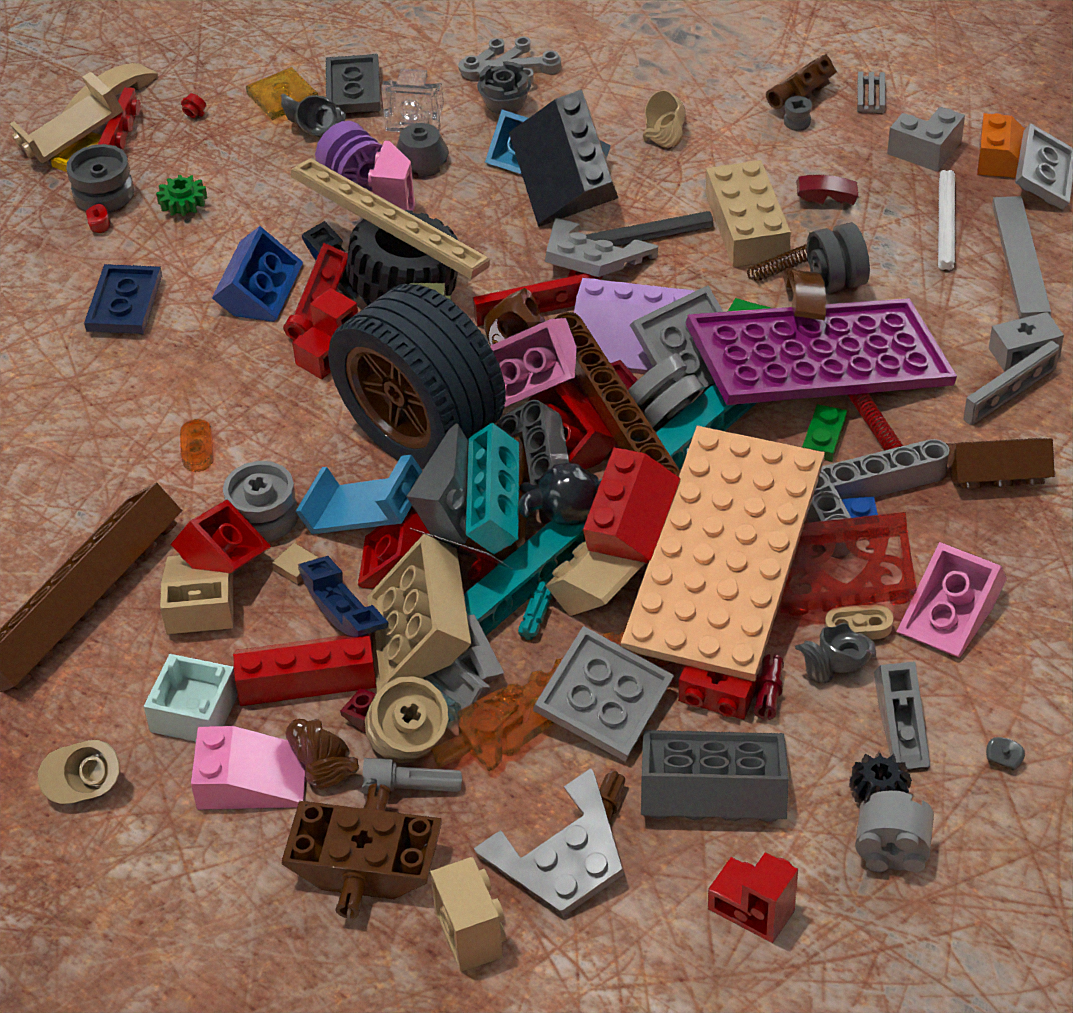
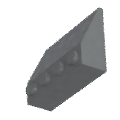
M643 731L641 815H649L655 819H665L669 816H685L691 820H701L705 817H722L728 821H737L741 818H758L765 822L787 819L788 769L784 733Z

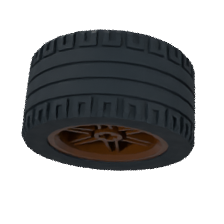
M401 284L394 287L338 327L330 340L328 350L330 371L345 406L368 437L397 461H399L401 456L412 455L420 468L424 469L448 430L455 423L459 424L469 442L471 436L491 423L496 424L502 416L506 402L505 383L500 365L492 348L467 314L450 299L434 289L419 284Z

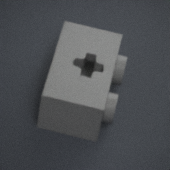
M1045 312L992 326L989 350L1005 372L1051 340L1060 346L1058 358H1060L1064 335L1049 313Z

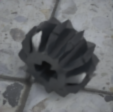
M879 751L875 758L865 754L861 762H855L852 767L849 787L850 791L854 792L855 802L864 801V803L870 801V795L881 791H901L909 794L912 779L910 774L907 773L905 762L896 763L894 754L885 758Z

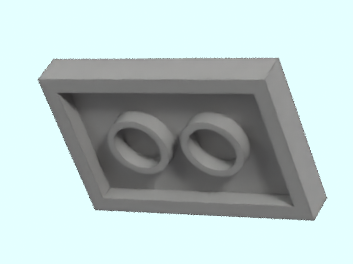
M1030 123L1023 132L1015 183L1020 185L1022 189L1041 197L1048 204L1055 205L1063 210L1070 203L1073 182V148Z

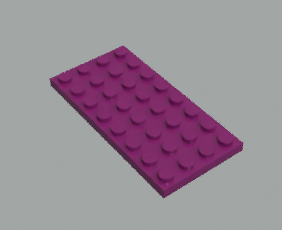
M910 298L826 304L825 321L794 316L792 307L688 314L686 326L726 405L953 386L957 378L956 373Z

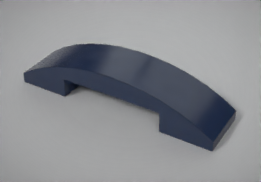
M329 556L298 564V570L314 601L328 620L340 631L352 637H359L389 628V622L373 605L364 607L344 585L342 570Z

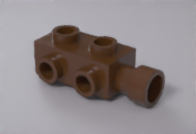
M827 54L822 55L799 69L780 84L773 86L766 92V99L769 105L775 109H780L785 105L786 100L791 97L801 96L809 99L813 96L811 92L813 89L819 91L831 83L829 78L837 73L831 59Z

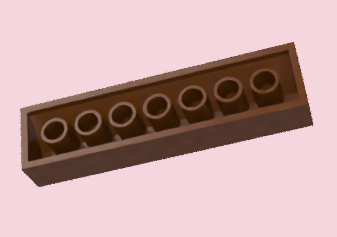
M157 482L129 496L0 628L1 692L13 687L19 689L26 684L32 677L29 673L36 664L41 666L54 654L51 648L57 642L60 644L65 642L75 632L72 626L78 620L84 621L96 610L93 604L99 598L105 599L117 588L114 582L120 576L122 578L126 577L137 567L134 561L140 555L146 556L157 546L155 539L160 534L166 535L177 525L174 519L183 510Z

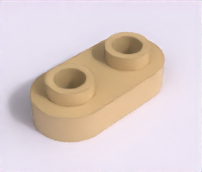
M877 604L836 607L826 614L825 627H834L840 623H847L855 633H862L871 640L882 639L892 631L893 614L885 606Z

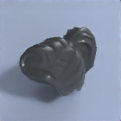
M285 94L281 95V104L287 119L297 123L300 128L310 135L322 137L331 126L346 119V114L341 111V108L337 107L331 99L325 96L312 95L302 99L301 102H297Z
M840 623L834 627H824L820 634V646L807 640L804 644L795 645V649L802 652L805 658L808 678L818 683L829 682L835 672L846 673L859 669L872 657H875L877 653L874 642L864 634L852 631L847 623Z

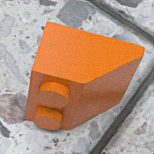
M983 113L977 175L1016 178L1025 128L1013 116L999 113Z

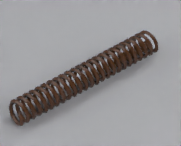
M807 244L750 266L747 270L748 278H751L750 269L753 279L758 282L759 279L763 280L767 276L770 277L775 275V273L778 274L783 270L786 271L787 268L790 269L794 265L797 266L798 263H805L806 260L808 261L804 252L805 250L807 253Z

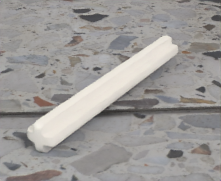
M942 170L939 178L938 267L941 270L947 269L950 271L954 268L955 173L952 170Z

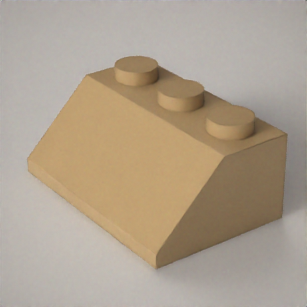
M585 541L572 552L574 558L570 562H563L552 572L555 577L546 587L567 614L573 616L605 605L645 563L588 551Z

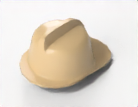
M88 740L62 747L49 753L42 761L38 770V784L42 793L49 800L59 804H71L95 798L110 791L116 783L120 772L119 759L116 751L108 743L100 740Z

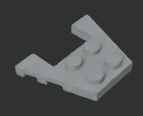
M555 218L546 250L545 262L600 277L623 269L626 262L636 265L642 263L644 256H648L650 259L656 258L659 246L635 239L625 248L613 246V243L608 240L594 241L587 239L585 234L579 233L580 224Z
M591 768L564 786L567 794L583 816L521 858L501 830L474 848L480 859L493 865L507 878L516 881L526 888L527 892L563 917L625 875L598 782Z

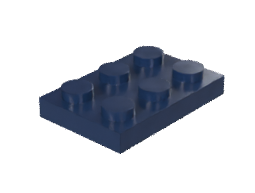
M104 264L84 321L86 332L144 334L161 282V266Z

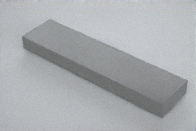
M1051 340L966 398L963 420L970 425H974L1055 370L1060 346Z

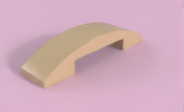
M131 63L114 67L97 77L112 89L116 96L123 91L124 87L132 86L138 90L142 89L157 79L158 73L139 63ZM87 85L72 98L63 112L91 95Z

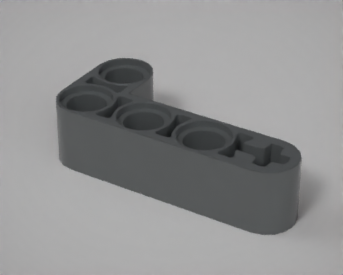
M531 400L507 413L499 420L497 426L512 438L519 437L525 447L530 484L537 485L543 473L554 465L569 463L562 418L552 408L538 400Z

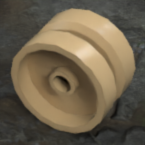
M415 676L398 677L386 683L371 702L365 718L366 736L372 748L383 758L393 759L397 763L415 762L427 756L443 736L449 720L447 703L441 692L429 681ZM406 717L410 722L406 723L402 718Z

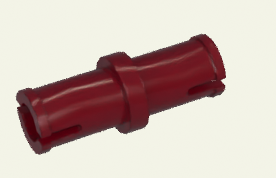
M770 654L762 658L761 676L757 679L755 685L757 700L754 714L762 720L765 719L766 709H769L768 720L776 716L777 700L783 690L781 674L784 660L775 654L772 665H770Z

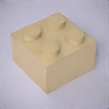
M470 857L430 871L435 913L459 971L463 972L503 958L502 942L506 941V934L501 921L505 920L498 898L492 900L488 891L491 890V884L486 870H479L474 858Z

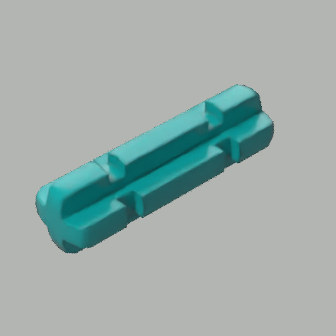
M544 581L535 586L532 593L533 598H530L523 621H521L518 628L519 635L525 637L526 640H532L533 637L537 636L540 629L539 623L543 622L550 604L549 600L553 596L546 587L547 583Z

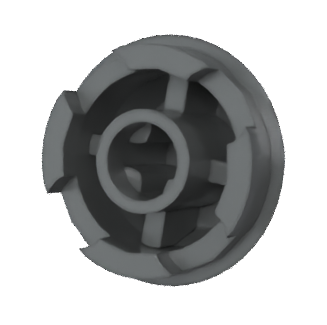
M503 61V66L491 69L490 65H488L481 71L477 88L490 111L498 114L501 113V110L514 113L524 106L531 88V80L523 71L522 65Z
M415 123L405 127L401 131L396 148L411 161L412 172L418 173V177H428L439 173L440 166L447 162L448 147L439 130L431 124Z

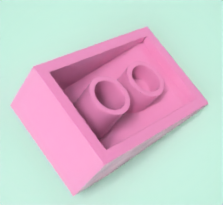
M939 542L897 629V633L960 658L993 609L1007 578L1002 566Z
M235 726L198 727L191 787L197 810L297 807L299 800L304 801L306 764L298 760L288 740Z

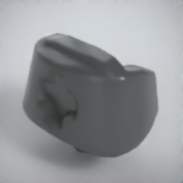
M994 737L987 744L986 755L988 762H995L1014 771L1023 762L1025 750L1019 743L1011 739Z

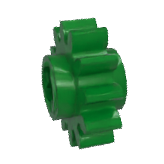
M178 175L175 179L167 178L168 185L160 184L159 192H156L161 211L170 210L171 216L176 213H180L182 216H186L189 212L197 213L196 206H205L204 199L208 198L206 186H203L201 179L194 182L193 175H190L188 178L182 177V175Z

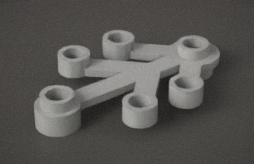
M521 36L515 39V47L496 60H490L495 55H500L505 51L504 40L493 38L489 41V48L478 56H466L459 62L458 66L464 78L477 79L480 77L481 71L488 65L492 69L503 66V61L515 62L523 66V71L528 75L531 83H533V70L525 67H540L541 71L545 74H556L561 70V57L556 51L549 50L545 51L542 57L517 58L531 50L530 38Z

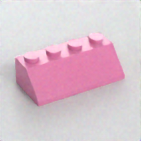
M566 318L549 319L490 346L500 365L505 383V407L575 378L577 347Z

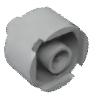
M901 791L877 792L870 795V801L867 803L863 801L859 810L855 848L857 853L866 861V867L874 872H884L887 869L908 870L911 872L922 871L925 868V862L930 857L934 821V812L931 806L923 800L922 805L912 801L911 794Z

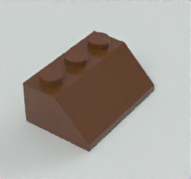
M1053 438L946 443L950 450L948 467L952 482L961 483L962 488H981V481H993L994 487L1013 486V480L1025 479L1026 485L1045 484V478L1055 477Z

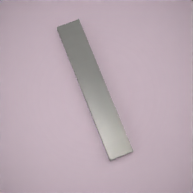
M1022 196L993 197L992 207L1019 319L1045 312L1051 315Z

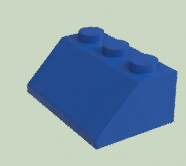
M259 226L239 242L212 299L233 316L274 322L278 318L303 261Z

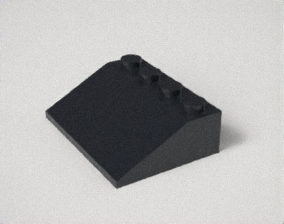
M582 89L554 99L509 132L538 227L554 222L555 218L562 219L619 198Z

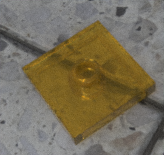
M292 67L246 86L248 96L272 120L286 115L281 104L282 94L289 96L297 102H301L302 99L308 96L318 95V92Z

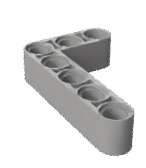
M930 439L822 466L806 518L825 553L831 557L839 558L848 555L852 549L854 523L842 499L878 497L942 480L947 472L950 451L948 445L941 440Z

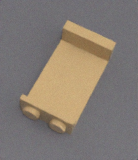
M89 72L82 78L91 95L29 135L15 121L11 122L10 125L15 132L11 136L20 149L23 148L30 159L35 157L43 164L123 112L112 89L92 72Z

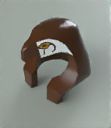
M523 288L507 296L486 314L484 328L491 346L543 323L545 319L541 316L532 293Z

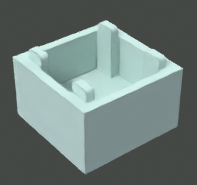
M169 654L143 706L150 732L196 742L198 727L224 726L238 696L234 667Z

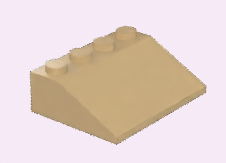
M426 534L420 537L367 596L368 606L373 605L389 622V628L371 633L377 693L386 683L398 677L415 676L423 678L450 666L461 654L468 650L471 644L457 548Z

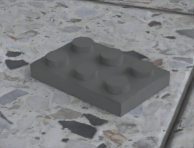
M378 54L326 57V97L331 99L337 107L341 108L344 114L381 111Z

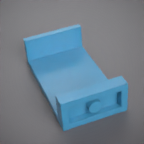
M404 455L400 457L389 478L339 485L327 467H322L295 512L311 534L401 524L412 506L407 495L422 473V469L412 455Z

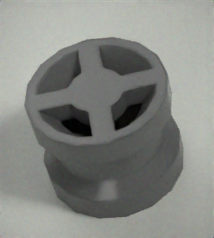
M801 96L787 99L784 106L786 112L784 115V125L792 130L808 128L811 124L810 112L812 110V102Z

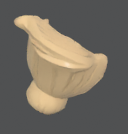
M667 90L655 92L649 98L645 107L647 128L643 132V139L645 142L650 139L666 149L677 146L681 142L683 135L682 125L686 115L684 104L672 92Z

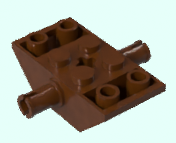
M371 784L368 787L364 808L299 800L282 857V865L321 890L341 893L336 905V913L347 918L348 909H351L350 919L357 918L363 896L394 900L428 883L442 818L385 811L391 791L383 784H380L378 794L376 793L377 784Z

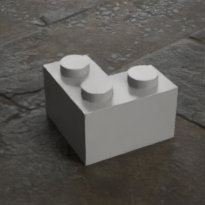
M939 107L928 121L902 113L890 127L887 154L938 172L962 142L965 115L943 107Z

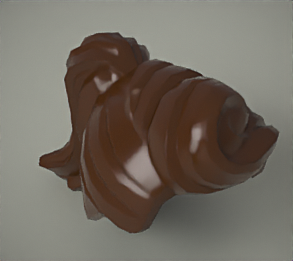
M295 719L288 725L285 732L286 739L293 747L298 760L306 764L305 776L308 783L314 788L322 790L335 786L345 780L351 773H356L359 770L358 759L348 757L350 750L343 739L324 730L319 719L311 721Z

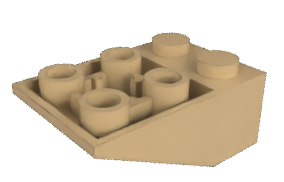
M180 555L168 556L161 581L160 602L166 634L233 628V573L192 569Z

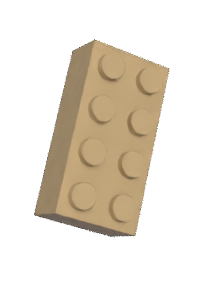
M747 161L706 168V197L732 266L757 264L776 257L781 253L788 252L790 250L791 231L762 161Z

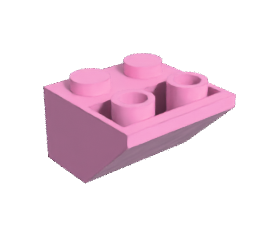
M384 141L381 151L376 152L375 167L369 171L368 185L372 187V193L404 211H413L415 199L411 161L390 141Z

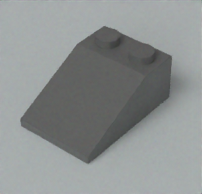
M455 423L444 436L408 493L407 498L430 535L455 543L465 544L469 538L466 535L469 442L459 424Z

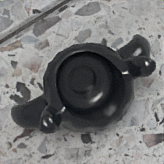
M556 464L543 473L537 485L527 482L520 484L519 491L523 495L518 504L519 512L524 518H528L530 512L542 510L547 518L556 524H579L587 520L601 481H598L597 475L591 474L579 464Z

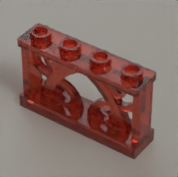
M906 512L804 523L794 555L799 564L790 568L780 600L781 613L789 612L791 616H800L807 614L809 610L815 609L829 612L833 608L843 606L873 605L888 601L892 605H901L910 602V599L913 598L917 591L908 537ZM890 537H898L901 558L886 554ZM868 540L869 545L865 549L874 550L873 553L858 549L856 543ZM836 543H845L850 553L857 558L868 561L863 570L847 584L831 577L819 567L831 558ZM823 545L826 550L825 553L812 560L811 557L818 555V552H814L812 547ZM882 562L893 564L900 569L902 579L899 583L885 585L881 582V578L884 575L893 577L892 572L888 568L880 566ZM805 571L808 575H805L800 580L799 587L803 584H808L811 586L812 591L808 594L797 595L792 592L789 583L794 575ZM870 581L872 587H864ZM822 587H824V588L827 589L828 591H826V592H821Z

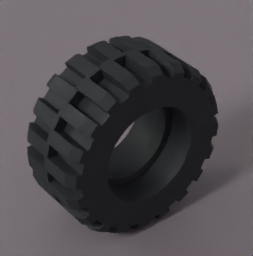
M405 210L458 240L452 229L448 225L444 226L443 222L439 219L429 218L428 214H416L411 210ZM365 219L359 222L352 230L349 240L346 273L350 284L362 298H368L372 303L392 288L409 283H445L446 296H450L455 290L458 272Z

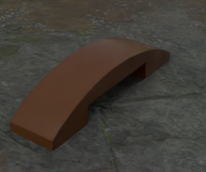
M787 269L784 272L783 279L785 286L792 288L794 293L792 302L794 316L825 321L826 293L822 275L816 272Z

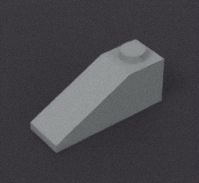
M904 662L880 665L875 670L874 677L878 706L890 756L895 755L896 763L905 762L907 769L930 767L916 663Z

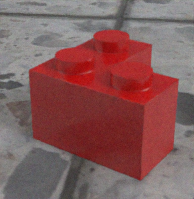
M332 288L310 303L313 327L292 342L295 364L321 380L331 373L328 350L333 333H335L338 327L358 313L357 302Z
M766 852L756 866L730 857L708 888V910L773 943L795 911L798 868L794 867L786 859L776 858Z

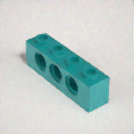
M491 423L469 438L466 535L492 554H495L518 540L519 442L494 423Z

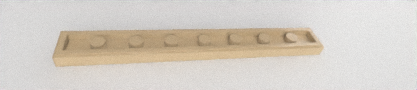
M311 158L291 169V178L469 279L474 278L490 266V258Z

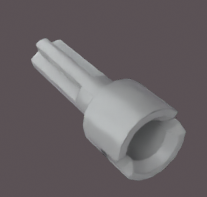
M364 758L362 794H368V787L371 784H377V794L380 784L387 786L391 792H394V788L458 792L462 786V773L459 770L396 767L393 759Z

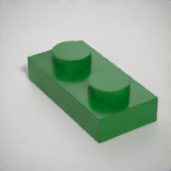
M817 404L802 448L824 452V460L832 462L847 419V410Z

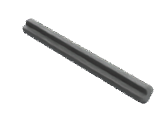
M710 211L585 235L587 239L594 241L608 240L613 243V246L629 244L635 239L645 241L713 227V216Z

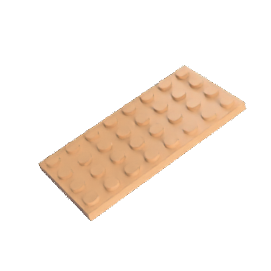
M697 426L679 475L681 481L652 559L648 563L621 640V647L633 653L755 681L823 466L824 452Z

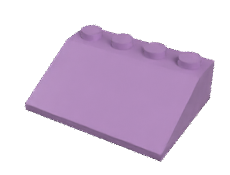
M582 278L576 297L574 313L581 317L610 363L621 360L632 373L645 374L653 366L632 331L630 324L634 320L695 291Z

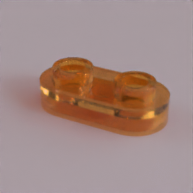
M202 419L190 420L184 423L180 429L182 463L189 471H204L212 465L214 460L211 426Z

